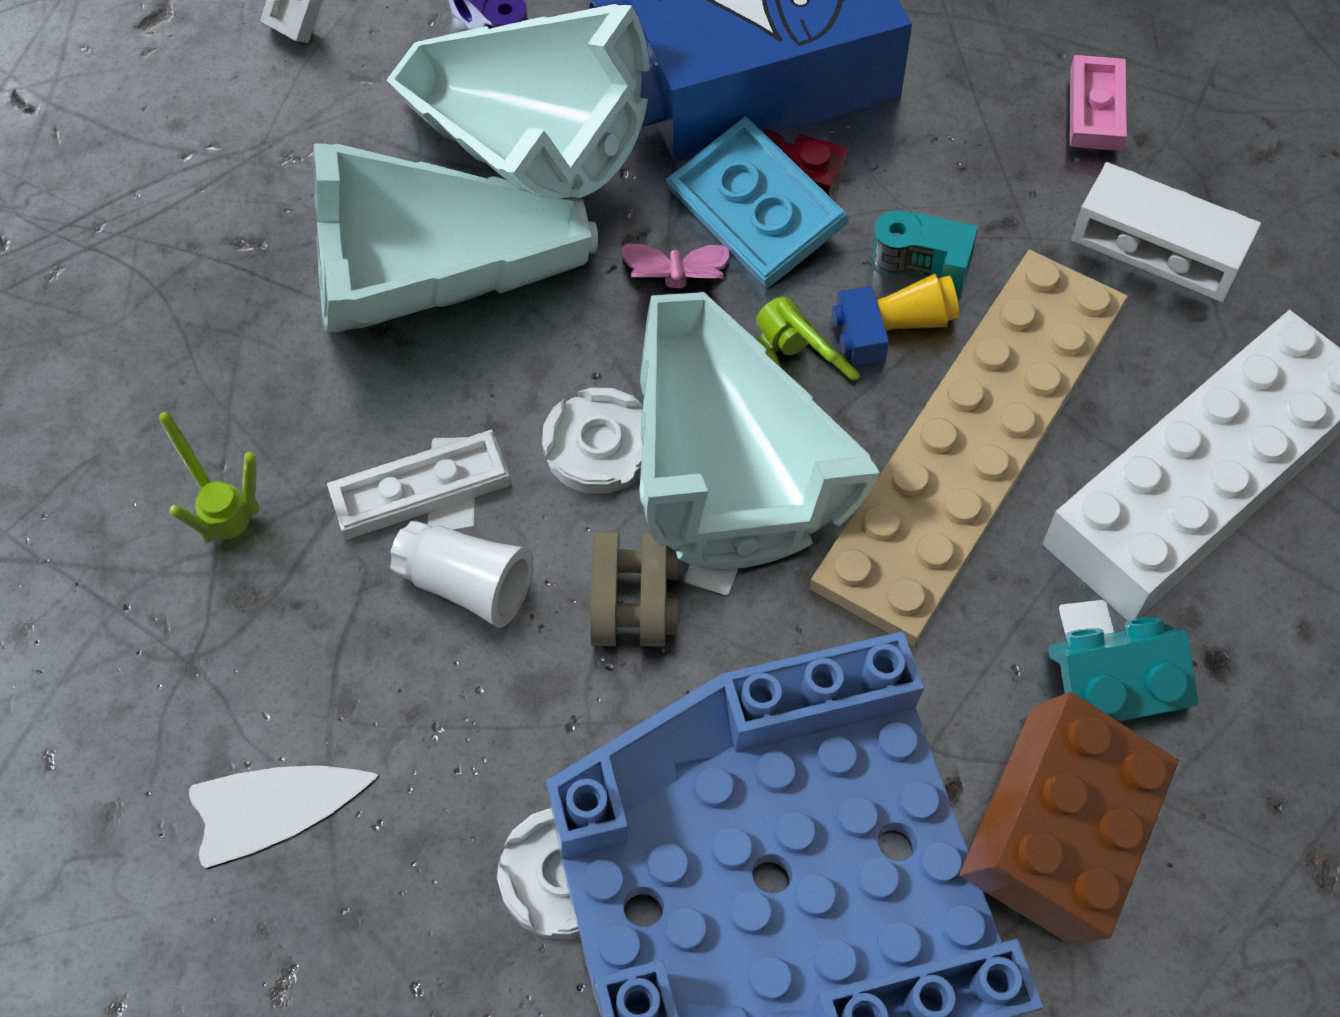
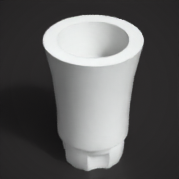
M410 521L405 528L399 531L390 552V569L394 574L412 581L418 588L439 595L470 610L497 628L506 626L515 617L526 597L533 573V554L529 548L495 543L465 535L440 525L432 527L416 521Z

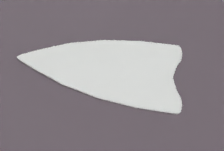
M288 766L237 773L192 785L189 789L190 801L198 810L205 823L203 841L199 849L201 865L205 868L255 853L295 836L334 813L372 783L378 774L329 766Z

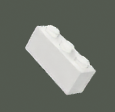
M1106 162L1081 206L1071 241L1223 303L1261 222L1141 176L1134 171Z

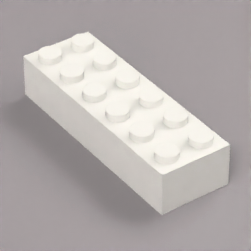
M1289 309L1057 509L1042 545L1127 621L1140 618L1340 436V347Z

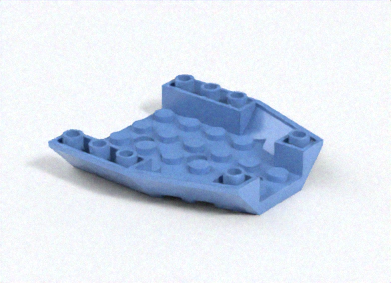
M904 631L722 673L546 780L563 871L593 994L601 1017H1018L1043 1008L1019 940L1014 939L1001 942L983 891L958 876L967 857L968 849L916 710L924 690V685ZM886 831H897L904 834L912 845V856L902 861L888 858L879 848L878 836ZM765 862L776 863L787 872L789 886L779 893L765 892L755 884L752 871L759 864ZM640 894L654 897L662 907L663 914L661 918L651 926L640 927L634 925L627 919L624 913V906L629 899Z

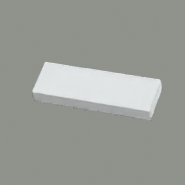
M491 429L329 482L327 486L345 540L511 486V480Z

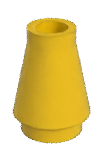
M934 273L887 297L876 299L886 331L892 329L948 327V321L960 318L958 299L950 275L937 278Z

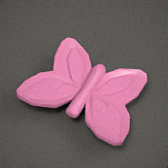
M626 244L622 247V260L628 267L634 269L631 277H665L666 286L682 288L687 285V277L723 278L724 274L719 270L723 269L729 262V249L724 245H707L691 251L683 260L681 252L673 250L669 255V260L662 251L650 246Z

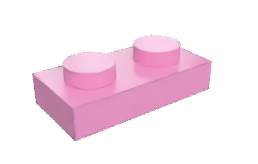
M1074 55L1070 69V147L1122 151L1127 137L1126 59Z

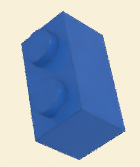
M872 286L838 291L837 305L832 306V318L835 327L840 326L842 334H840L842 353L849 355L853 367L886 361L889 340Z

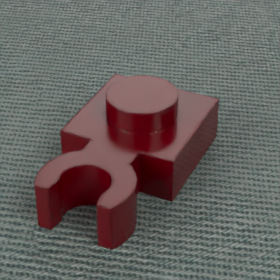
M761 130L830 197L846 163L848 148L803 134H798L794 144L785 142L783 136L775 131Z

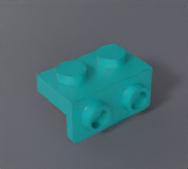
M1162 617L1132 619L1125 622L1126 630L1104 634L1103 629L1100 628L1074 630L1065 634L1066 642L1048 645L1050 659L1060 663L1064 692H1073L1118 722L1199 706L1188 632L1164 623Z

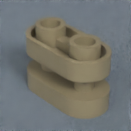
M619 531L594 532L590 607L591 646H616L618 628H640V646L665 647L666 634L678 635V598H666L667 580L679 579V560L675 550L666 545L661 547L651 532L643 531L642 549H620ZM620 573H641L640 604L619 603Z

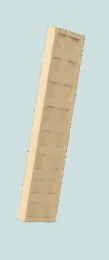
M1029 249L880 473L869 495L855 511L812 576L809 590L889 634L904 631L908 644L915 647L1124 308L1128 295Z

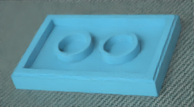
M746 116L665 180L668 189L729 249V252L766 289L771 287L849 223L847 213Z

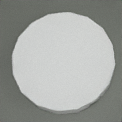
M588 388L578 391V397L571 398L566 403L563 399L554 406L543 424L542 447L550 471L565 486L585 494H610L630 487L640 478L643 449L640 435L643 407L633 395L614 388Z
M549 808L531 814L512 830L504 844L505 849L501 854L500 863H498L497 880L506 908L523 928L543 938L571 940L580 936L563 871L552 810Z

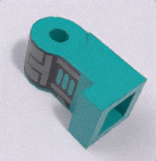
M897 210L886 212L877 219L874 225L873 263L880 271L890 275L912 273L928 277L935 273L937 278L950 275L956 295L961 298L973 259L978 226L917 212L911 213Z

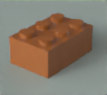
M1071 691L1033 706L958 876L1068 944L1111 938L1179 760Z

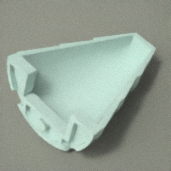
M612 4L549 18L543 16L491 29L485 26L415 42L388 77L387 82L398 96L439 134L456 141L470 155L479 161L487 163L513 186L548 199L581 198L593 193L606 184L618 172L633 149L641 130L648 99L640 98L642 71H649V57L643 29L634 8L631 5L619 6Z
M314 144L317 256L321 309L325 332L338 333L349 329L364 328L435 306L445 307L460 303L492 290H496L501 294L583 266L587 263L589 254H596L597 225L595 221H588L584 200L581 198L548 199L532 194L525 189H519L506 179L494 176L487 179L422 161L416 163L341 144Z
M704 292L651 296L640 375V384L644 395L640 435L643 443L640 500L644 506L645 517L654 539L661 547L666 545L675 550L678 560L691 565L712 569H735L757 566L787 557L814 544L810 534L822 528L831 520L834 524L840 526L867 498L880 472L871 461L870 454L812 400L813 396L765 354L766 348Z

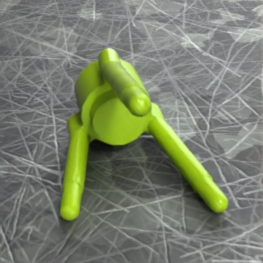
M787 296L778 297L767 303L759 311L756 317V324L763 334L756 340L766 348L765 354L779 367L777 351H782L785 355H793L810 344L850 380L857 381L859 379V372L814 328L792 298Z
M162 412L159 415V420L200 488L195 502L197 515L179 505L171 506L170 514L183 524L197 531L202 540L207 543L213 541L214 538L231 539L239 536L246 530L250 522V515L256 514L260 510V506L255 498L257 458L255 453L247 452L244 455L242 494L232 484L220 481L212 482L171 414Z

